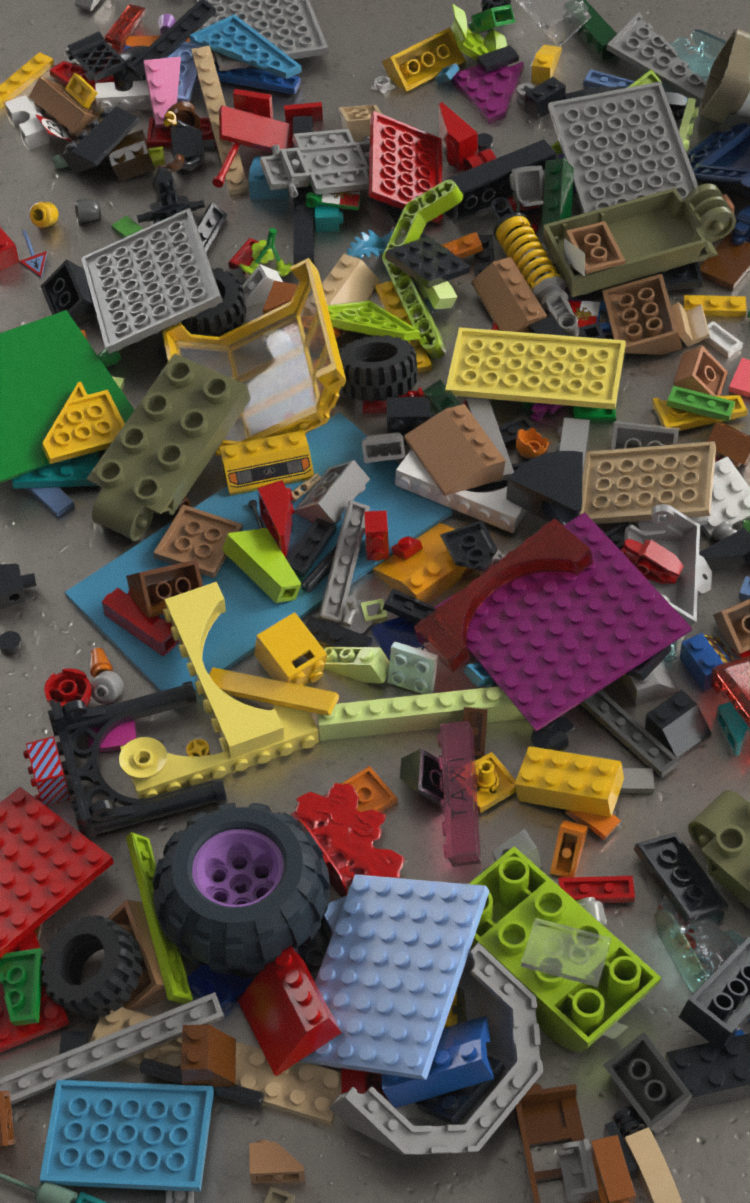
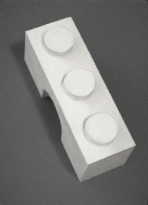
M147 80L133 81V87L128 91L116 90L114 82L96 83L95 90L98 94L95 100L98 113L105 107L112 108L114 106L125 111L152 110Z
M24 95L5 102L7 116L14 128H20L21 138L28 150L50 143L49 133L36 117V115H42L40 112H36L33 101L30 102L27 96Z

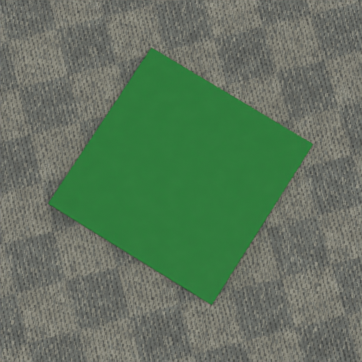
M67 310L0 333V483L50 465L42 449V443L78 382L82 383L87 395L108 390L124 423L127 422L134 412V408Z

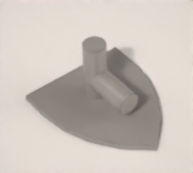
M348 596L342 622L338 626L363 634L374 622V620L365 622L361 603L366 601L355 600L354 596ZM375 603L366 606L368 615H377L380 604Z

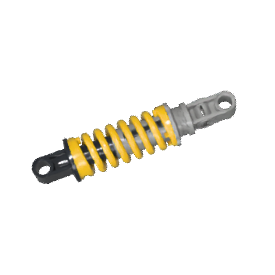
M502 197L494 199L491 203L494 220L497 223L493 231L495 239L499 242L508 258H512L544 312H548L549 316L551 315L567 336L577 337L579 335L577 318L567 301L568 295L565 292L566 282L557 273L552 260L548 258L543 245L539 242L533 228L530 227L529 219L523 213H514L507 199Z

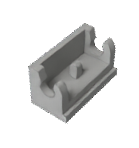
M589 1139L562 1144V1150H558L567 1203L597 1201L598 1185Z

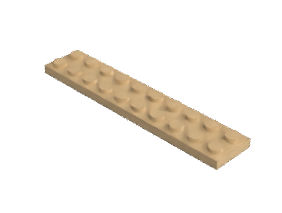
M122 1007L117 1011L111 1010L109 1015L100 1017L89 1043L150 1019L152 1016ZM182 1036L119 1062L140 1068L142 1060L148 1058L181 1068ZM236 1042L235 1084L263 1092L264 1101L262 1105L330 1126L332 1125L335 1113L329 1106L341 1095V1072L310 1063L297 1062L278 1076H275L262 1049Z

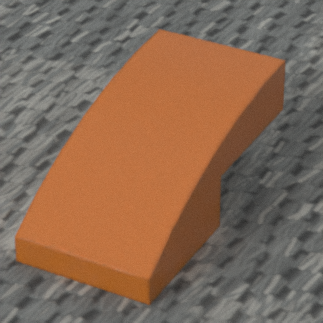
M572 810L566 811V814L577 824L588 826L603 840L621 822L614 814H612V817Z

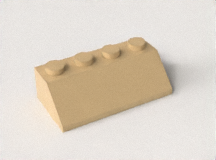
M343 254L322 283L327 305L368 301L375 291V285L380 284V280L361 259ZM313 296L307 304L306 315L317 317L318 310ZM340 329L342 332L341 336H344L347 331Z

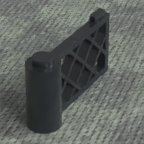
M100 31L67 45L66 51H64L67 60L77 63L86 72L85 76L89 81L93 80L96 82L128 67L127 62L105 41Z

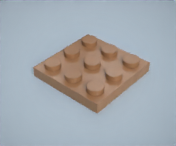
M183 505L153 552L154 558L173 565L197 560L200 574L215 578L227 558V555L222 550L227 534L243 531V524Z

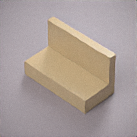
M679 302L672 305L679 337L687 347L710 337L701 304L688 311H685Z

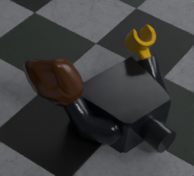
M171 111L164 115L168 119L164 120L163 124L165 126L172 124L170 133L173 161L158 166V169L165 167L171 173L177 172L180 169L192 171L204 162V152L215 151L214 139L203 140L202 130L180 121Z

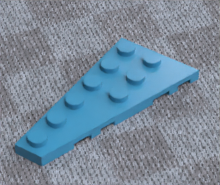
M235 14L189 35L190 42L203 47L210 46V49L284 79L301 73V65Z

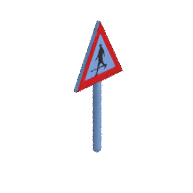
M23 230L31 257L19 262L42 278L48 252L45 251L35 255L27 232Z

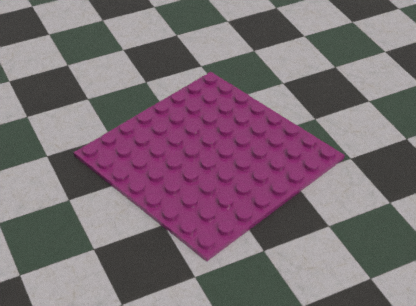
M585 512L434 607L535 731L549 724L692 631V627Z

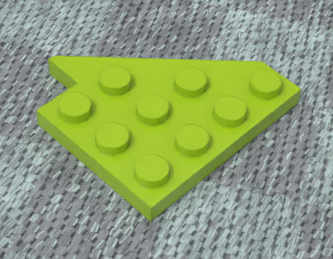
M370 300L327 305L332 327L372 336L380 335V337H385L387 335L393 338L399 337L408 342L420 337L419 330Z

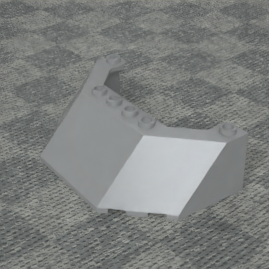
M479 943L470 948L457 987L463 992L465 1022L487 1015L490 1032V1042L486 1043L487 1055L500 1060L505 1069L457 1125H451L419 1110L416 1103L394 1108L373 1087H370L364 1094L357 1093V1090L353 1087L347 1093L338 1096L329 1108L347 1126L403 1155L478 1152L543 1073V1063L540 1061L539 1045H541L540 1031L536 1019V996Z

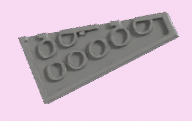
M638 12L607 44L606 50L646 73L652 69L661 82L689 98L696 99V102L700 104L706 82L698 73H694L689 68V64L686 61H682L678 57L675 49L661 35H657L649 23L646 24L642 20L643 16Z

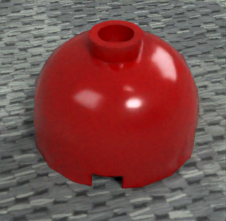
M62 669L61 673L57 675L53 673L45 682L44 692L50 707V700L60 701L61 708L66 703L74 700L85 702L87 707L91 701L92 688L87 675L78 669Z

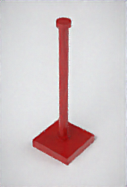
M239 89L234 90V109L273 119L272 95ZM232 144L218 175L212 181L215 187H223L225 176L240 144Z

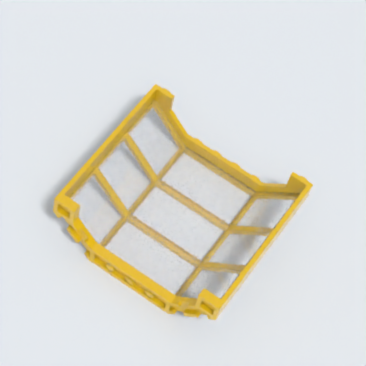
M309 258L290 267L293 274L299 280L290 302L220 337L190 334L181 322L162 331L168 362L175 353L248 385L251 400L219 447L304 430L307 433L326 424L330 418L329 413L336 405L341 386L344 387L346 378L319 272ZM219 447L215 452V456H220Z

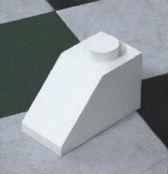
M261 264L255 269L242 285L246 307L266 301L274 281L283 282L277 271Z

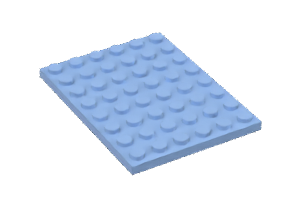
M355 874L315 981L342 1033L299 1062L426 1080L489 894L488 888L482 885Z

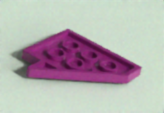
M520 62L510 67L506 65L487 73L478 64L456 73L451 81L487 123L490 124L506 117L523 73L524 63Z

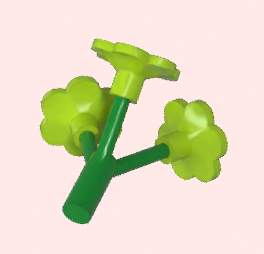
M275 228L269 229L267 241L260 240L252 245V258L255 261H252L250 266L240 263L239 266L244 272L251 275L259 266V262L265 265L268 261H273L274 258L276 259L275 264L277 267L273 270L277 271L280 277L286 276L291 272L290 267L293 264H284L274 246L277 234Z

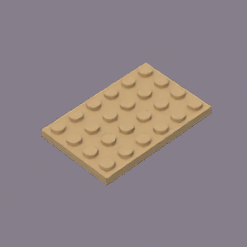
M715 441L586 452L582 485V510L580 515L585 512L595 524L652 520V508L654 506L667 504L687 517L710 516L716 455Z

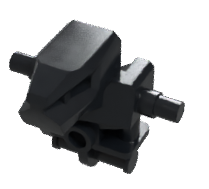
M165 167L157 170L153 180L156 202L149 205V212L137 215L138 223L152 221L155 224L190 208L191 212L197 211V209L205 208L204 200L189 202L187 196H178L177 186L172 173L168 172Z

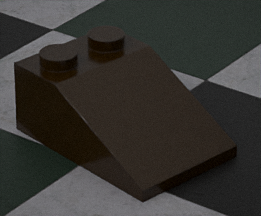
M143 129L126 135L109 153L111 165L119 182L155 170Z

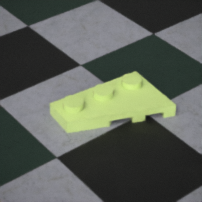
M688 98L679 130L686 152L689 148V137L693 134L694 123L699 112V107H696V99Z

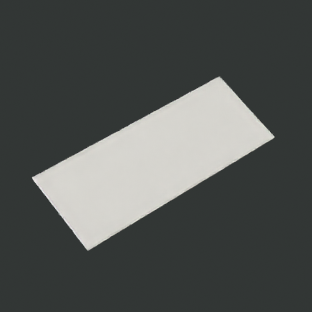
M564 238V257L567 263L572 264L574 269L585 275V253Z

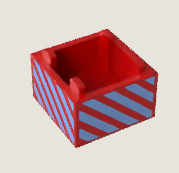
M54 736L26 743L27 750L23 751L25 759H30L31 766L27 768L29 774H34V778L30 782L32 787L37 786L39 794L35 795V798L46 807L70 801Z

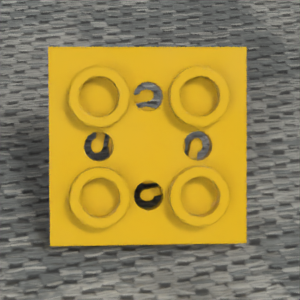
M493 752L465 767V770L459 775L466 780L459 776L453 780L461 790L466 788L463 793L480 813L516 792L515 778Z

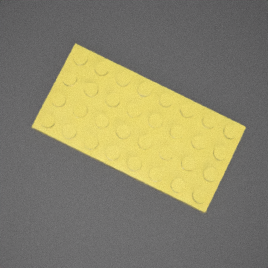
M459 327L445 392L446 395L615 409L626 341Z

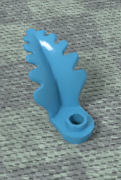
M368 230L369 235L361 232L360 234L363 239L356 236L354 239L357 243H350L351 249L347 248L346 255L362 259L363 255L369 258L371 253H373L376 257H379L380 253H384L393 231L383 238H380L371 230Z

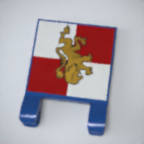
M567 300L577 318L578 327L599 323L601 310L608 313L605 301ZM610 322L600 324L603 333L612 331Z

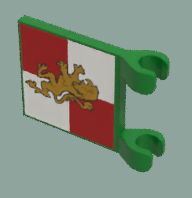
M361 190L321 194V196L308 192L306 198L311 200H306L305 204L307 207L322 205L359 211Z

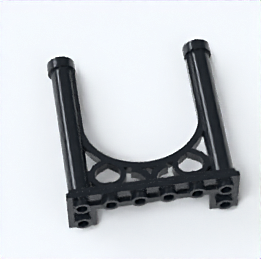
M191 681L182 683V686L102 707L86 708L85 702L74 700L66 703L61 708L60 701L50 700L52 710L48 711L54 737L59 736L60 741L56 742L59 756L64 755L66 760L61 762L64 775H70L71 781L66 783L70 796L75 795L76 801L72 802L78 829L89 840L96 839L97 834L213 802L219 804L227 801L221 778L161 795L137 799L124 796L113 790L106 783L99 770L98 758L101 745L114 728L132 720L196 704L197 699ZM103 726L98 734L91 730ZM85 736L91 738L94 742L89 749L82 750L77 747V740ZM74 755L83 759L87 758V762L82 768H77ZM85 780L94 784L86 795L81 781ZM97 794H105L109 797V800H100L92 803L93 797ZM115 802L123 805L121 807H114Z

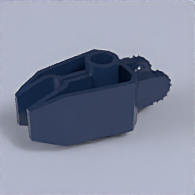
M748 206L735 217L736 224L731 240L733 244L742 245L745 241L750 243V206Z

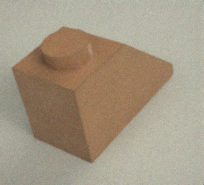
M259 1140L256 1143H249V1166L252 1185L305 1182L304 1166L277 1142Z

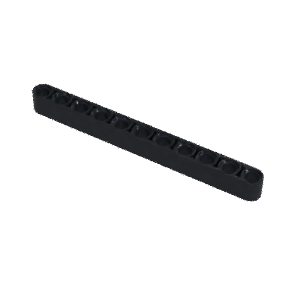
M293 116V134L313 132L312 116ZM308 185V187L296 188L298 196L294 197L293 195L294 265L307 258L314 264V207H307L305 204L306 200H311L306 198L307 193H314V191Z

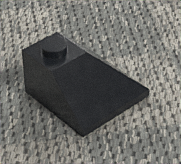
M422 748L401 758L400 779L404 783L447 810L453 809V797L451 795L454 794V781L450 782V780L453 778L454 773L450 772L449 769L455 772L454 767Z

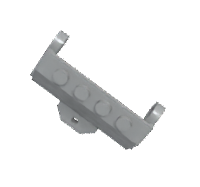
M659 504L652 508L651 519L665 530L643 532L635 526L629 525L625 528L624 542L626 539H632L644 544L646 540H653L675 554L684 567L675 584H660L649 579L647 580L691 626L697 622V598L711 590L712 571L704 557L699 555L700 524L670 505Z

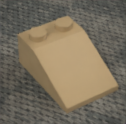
M376 104L339 107L343 129H349L354 142H361L365 136L367 138L370 136V116L373 111L381 113Z

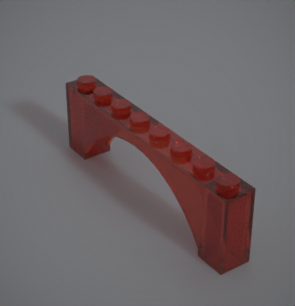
M553 519L548 524L543 525L533 536L525 539L520 546L510 551L498 563L490 566L485 573L472 580L463 590L455 593L450 600L437 607L432 614L420 620L414 627L418 641L431 653L438 655V660L453 673L470 660L466 646L469 626L475 612L491 593L514 579L534 573L569 572L577 576L594 563L591 549L559 521Z

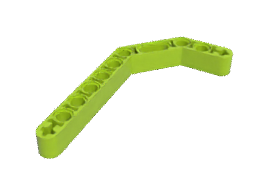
M451 179L443 181L406 204L382 256L412 326L420 331L419 341L432 359L443 357L446 353V346L414 278L387 260L385 254L387 250L418 240L427 222L462 201L463 194Z

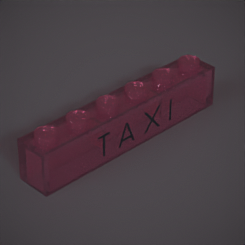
M469 721L440 724L441 733L437 734L439 748H442V755L438 756L440 770H443V777H440L439 782L440 789L444 792V799H441V810L445 814V821L442 822V832L446 836L447 844H443L444 857L449 860L452 867L480 864L481 848L473 729Z

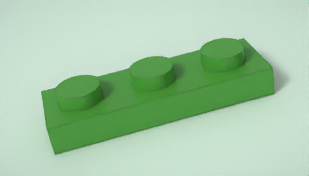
M673 386L667 399V406L729 422L735 408V401Z

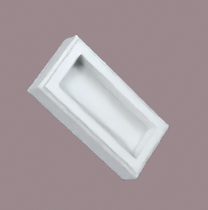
M712 321L707 325L710 337L704 339V341L725 357L729 358L742 349L743 343L717 323Z

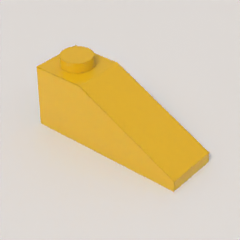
M544 44L540 48L532 64L531 83L541 84L553 77L562 47Z

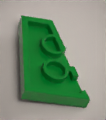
M41 948L5 953L0 958V982L3 984L4 998L10 1021L14 1026L39 1023L43 977L41 968L42 964H44V951Z

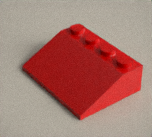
M292 946L282 951V955L278 956L275 961L267 963L265 969L260 971L238 1000L275 1076H278L342 1033L305 962Z

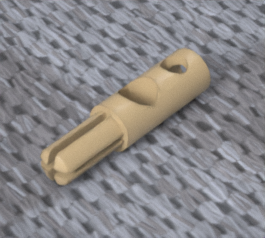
M316 473L308 481L297 487L292 492L293 500L291 501L296 502L321 479V476L318 477L319 474Z

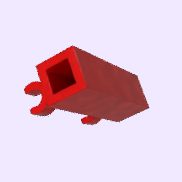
M117 587L112 593L107 594L102 601L105 616L164 657L179 643V640H174L170 628L173 626L171 622L167 623L159 616L147 618L132 600L130 591L126 594Z

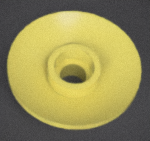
M140 737L131 740L122 748L119 755V763L121 769L128 776L136 779H147L156 776L164 769L167 763V751L160 741L150 737Z

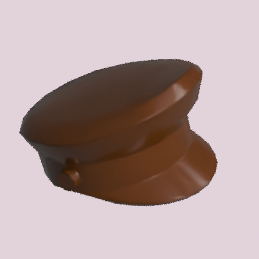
M178 102L167 110V112H173L180 121L199 129L201 121L195 113V106L192 103Z

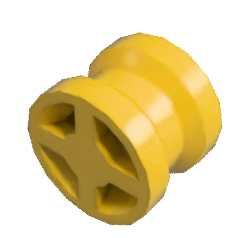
M194 739L186 747L187 756L196 757V754L198 756L211 755L209 744L203 739Z

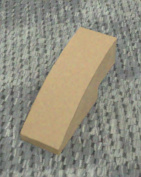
M645 1128L625 1137L624 1141L638 1165L636 1177L650 1203H682L673 1177L650 1128Z

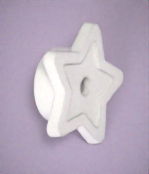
M386 76L375 78V84L371 87L372 91H379L382 95H385L387 90L395 89V86L390 83V78Z

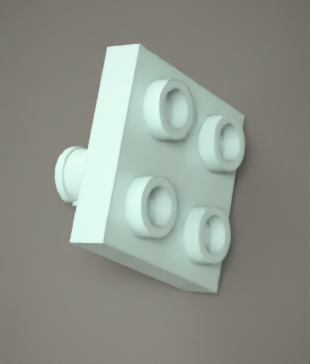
M394 642L391 646L387 683L421 694H432L434 691L438 655L428 652L425 648L422 650V647L414 648Z

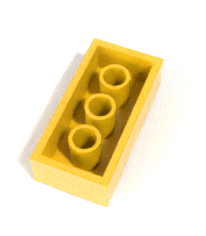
M529 746L515 781V788L519 802L612 817L624 781L621 761Z

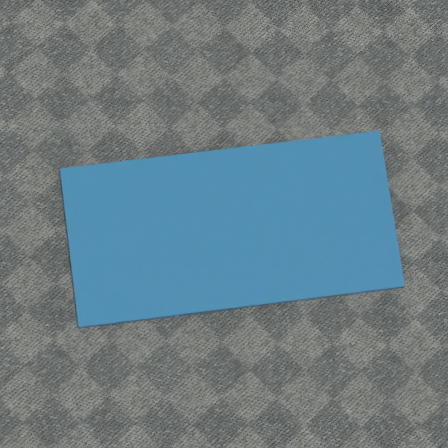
M340 412L331 417L326 424L305 434L309 445L314 475L317 473L319 474L318 477H322L329 467L355 460L370 478L365 485L366 489L357 495L353 501L370 506L369 511L387 510L389 557L393 555L391 547L397 544L401 538L409 536L417 539L452 515V509L396 486V469L400 464L395 460L364 463L362 441L368 436ZM305 481L286 484L285 486L286 488L289 487L293 492ZM226 486L194 507L195 509L243 524V531L259 529L254 512L249 508V501L256 500L257 511L260 516L258 490L230 496ZM309 491L305 493L301 498H299L296 502L291 501L294 510L305 498V496L309 493ZM345 511L342 513V519L335 524L336 533L306 576L302 578L296 575L301 583L337 545ZM296 513L292 515L293 524L288 558L314 523ZM260 516V519H261V522H262V524H263V527L266 528L265 525H264V523H263V520H262V518H261V516ZM169 523L65 591V596L158 692L182 686V683L191 681L196 693L197 690L194 684L196 678L189 675L186 666L189 662L187 658L183 659L178 647V645H181L180 642L163 657L105 616L102 606L105 596L112 593L117 587L126 594L128 593L127 575L173 565L154 558L153 553L170 527L171 523ZM365 534L362 538L351 585L386 560H367ZM228 556L215 578L201 574L203 586L217 582L225 599L226 612L220 614L213 623L204 643L202 661L207 673H210L212 667L229 670L255 651L256 636L295 612L300 619H303L319 608L322 604L329 573L312 592L307 593L300 587L296 600L275 603ZM164 614L158 615L160 618L165 620Z

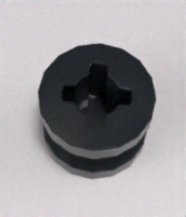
M633 1106L622 1108L612 1116L613 1122L620 1128L619 1131L623 1139L645 1128L643 1120L638 1118V1112Z

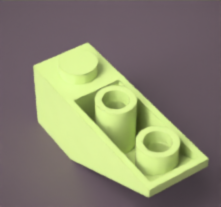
M325 647L324 649L327 653L324 669L364 683H384L388 675L390 661L380 647Z

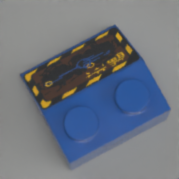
M701 633L681 643L680 659L703 692L744 673L718 637Z

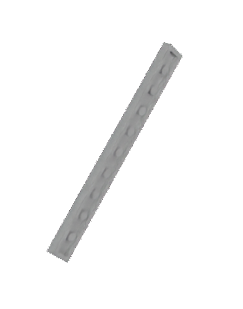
M214 992L0 1078V1091H10L12 1105L56 1087L57 1080L77 1079L181 1037L183 1025H210L223 1020L225 1017L217 995Z

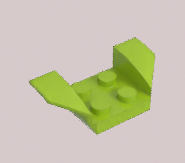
M454 4L451 5L454 15L451 29L459 51L477 61L478 56L507 46L505 36L494 29L484 39L480 34L471 32L467 27L465 11Z

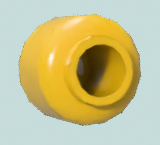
M51 202L35 203L29 213L31 222L39 228L53 226L56 224L59 216L58 209Z

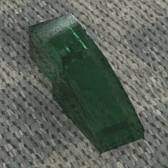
M441 379L423 390L425 398L430 401V405L437 414L447 408L461 405L451 391L445 392L446 386Z

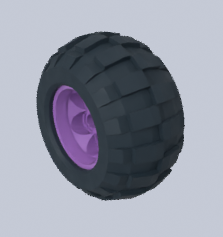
M235 803L223 804L218 806V811L210 814L201 812L187 821L186 828L179 830L178 833L174 832L165 844L164 858L158 860L153 878L154 907L159 925L166 938L175 944L179 952L196 965L208 964L213 972L224 975L233 974L234 971H246L247 975L259 974L260 971L265 969L267 963L275 961L278 956L282 955L281 952L292 946L298 953V947L304 943L308 945L319 930L321 919L328 909L330 898L328 868L323 859V853L309 832L304 834L300 823L285 812L283 814L280 812L274 813L268 805L252 803L249 807H236ZM262 875L267 876L266 878H258ZM219 879H222V880H223L222 882H215L216 880H219Z

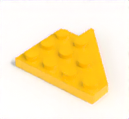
M77 383L42 443V449L50 464L109 448L125 425L109 391L104 390L87 395L82 383Z

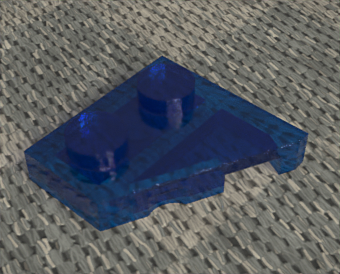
M203 964L187 977L190 991L198 998L216 993L223 1014L240 999L254 981L248 977L246 980L235 977L233 973L230 975L215 973L209 966Z

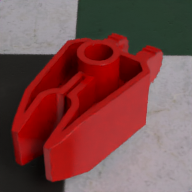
M626 539L623 545L624 548L620 551L646 579L660 584L676 583L684 566L675 554L653 540H646L642 544L632 539Z

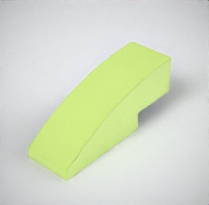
M415 280L423 298L430 300L434 310L453 307L457 295L448 281L426 288Z

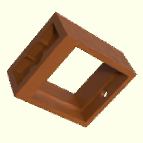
M618 1135L592 1140L590 1149L600 1203H635L636 1194Z

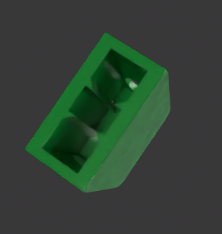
M511 4L490 8L472 15V21H469L468 26L472 32L483 33L516 23Z

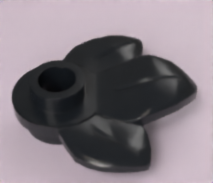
M558 717L547 724L546 727H542L538 731L534 730L531 736L532 744L537 748L547 749L550 747L557 751L567 750L569 740L566 733L571 731L574 725L567 718Z

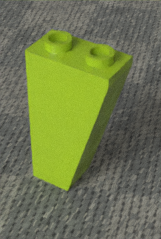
M267 528L227 534L222 549L224 553L275 603L296 600L301 582Z

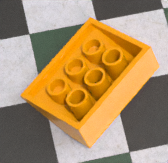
M438 523L417 538V540L421 541L423 549L407 560L393 554L389 559L373 568V572L391 589L400 591L428 604L471 574L475 569L454 564L440 534L455 530V528Z

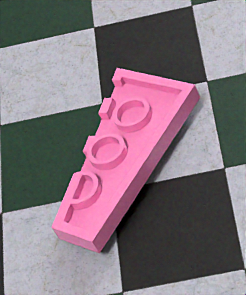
M181 57L144 60V70L156 129L169 127L163 124L164 115L172 105L177 103Z

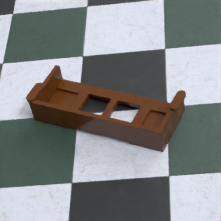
M533 1084L514 1107L532 1203H541L537 1187L538 1181L563 1177L561 1168L535 1172L530 1146L571 1140V1142L582 1141L585 1139L576 1098V1084L542 1089L539 1084ZM597 1198V1201H589V1202H582V1203H599V1202H598V1198Z

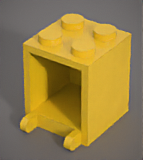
M294 612L256 636L254 656L273 680L304 686L309 682L314 683L323 676L327 653ZM304 655L308 661L295 668L291 662Z

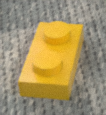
M76 73L73 74L65 88L83 107L88 109L98 94L94 88Z

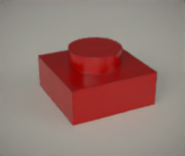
M407 536L401 538L391 549L394 555L407 560L423 549L420 540Z

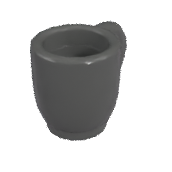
M79 199L75 202L78 223L91 222L101 218L99 202L89 199Z

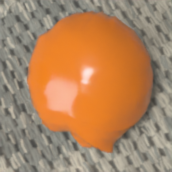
M534 427L527 431L523 429L518 431L516 449L519 455L527 459H533L546 453L551 444L548 438H542Z

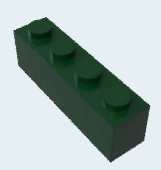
M575 0L565 4L564 21L592 49L593 53L601 60L615 56L606 48L607 44L617 33L586 0Z
M565 158L549 160L545 164L542 235L543 225L571 217L574 168Z

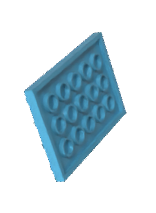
M57 1080L39 1179L41 1184L50 1182L66 1186L201 1192L214 1094L213 1086Z

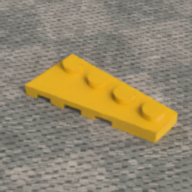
M740 395L716 396L735 401V408L730 420L747 416V408ZM652 398L653 408L663 427L679 428V431L722 422V420L668 407L667 400L660 401V398Z

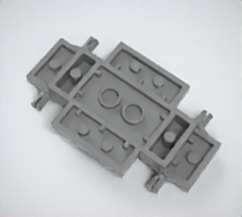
M349 129L293 134L292 140L296 148L280 149L279 145H273L271 147L273 155L260 158V164L270 190L288 189L292 198L293 195L294 197L298 196L296 188L308 187L309 181L315 195L369 189L370 136L368 138L365 136L361 142H354Z

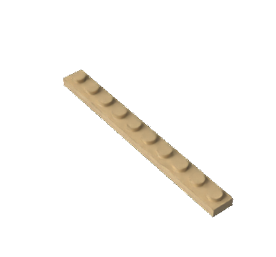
M210 46L191 49L192 57L222 165L233 142L219 139V109L221 105L226 106ZM238 151L225 176L229 195L248 192V185Z

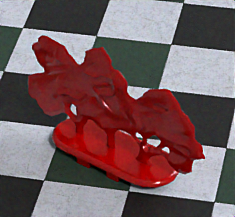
M334 783L328 791V797H323L313 792H308L296 799L298 805L295 807L294 813L299 818L309 820L313 824L310 830L304 821L297 820L302 826L304 834L309 832L319 845L328 868L329 882L343 898L348 894L343 876L353 879L355 874L354 871L349 872L350 869H363L364 874L360 875L400 878V870L403 868L405 858L392 850L378 849L373 846V841L381 837L382 830L380 825L384 823L386 815L373 809L363 812L357 811L359 796L354 787L347 783ZM323 821L324 825L318 828L317 824ZM314 835H325L327 837L328 849L324 850ZM334 851L341 852L346 859L344 868L338 870L329 854ZM349 861H353L352 866H348Z

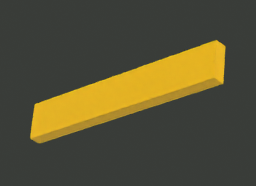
M212 667L209 673L213 682L227 695L330 716L339 699L336 692Z

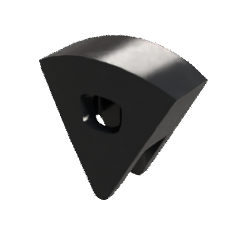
M551 452L529 460L508 478L506 499L558 528L564 526L578 517L582 510L583 452Z

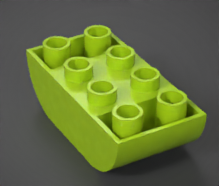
M515 846L469 883L471 885L486 886L489 890L471 948L479 943L536 996V1019L539 1028L562 1047L573 1052H584L661 982V977Z

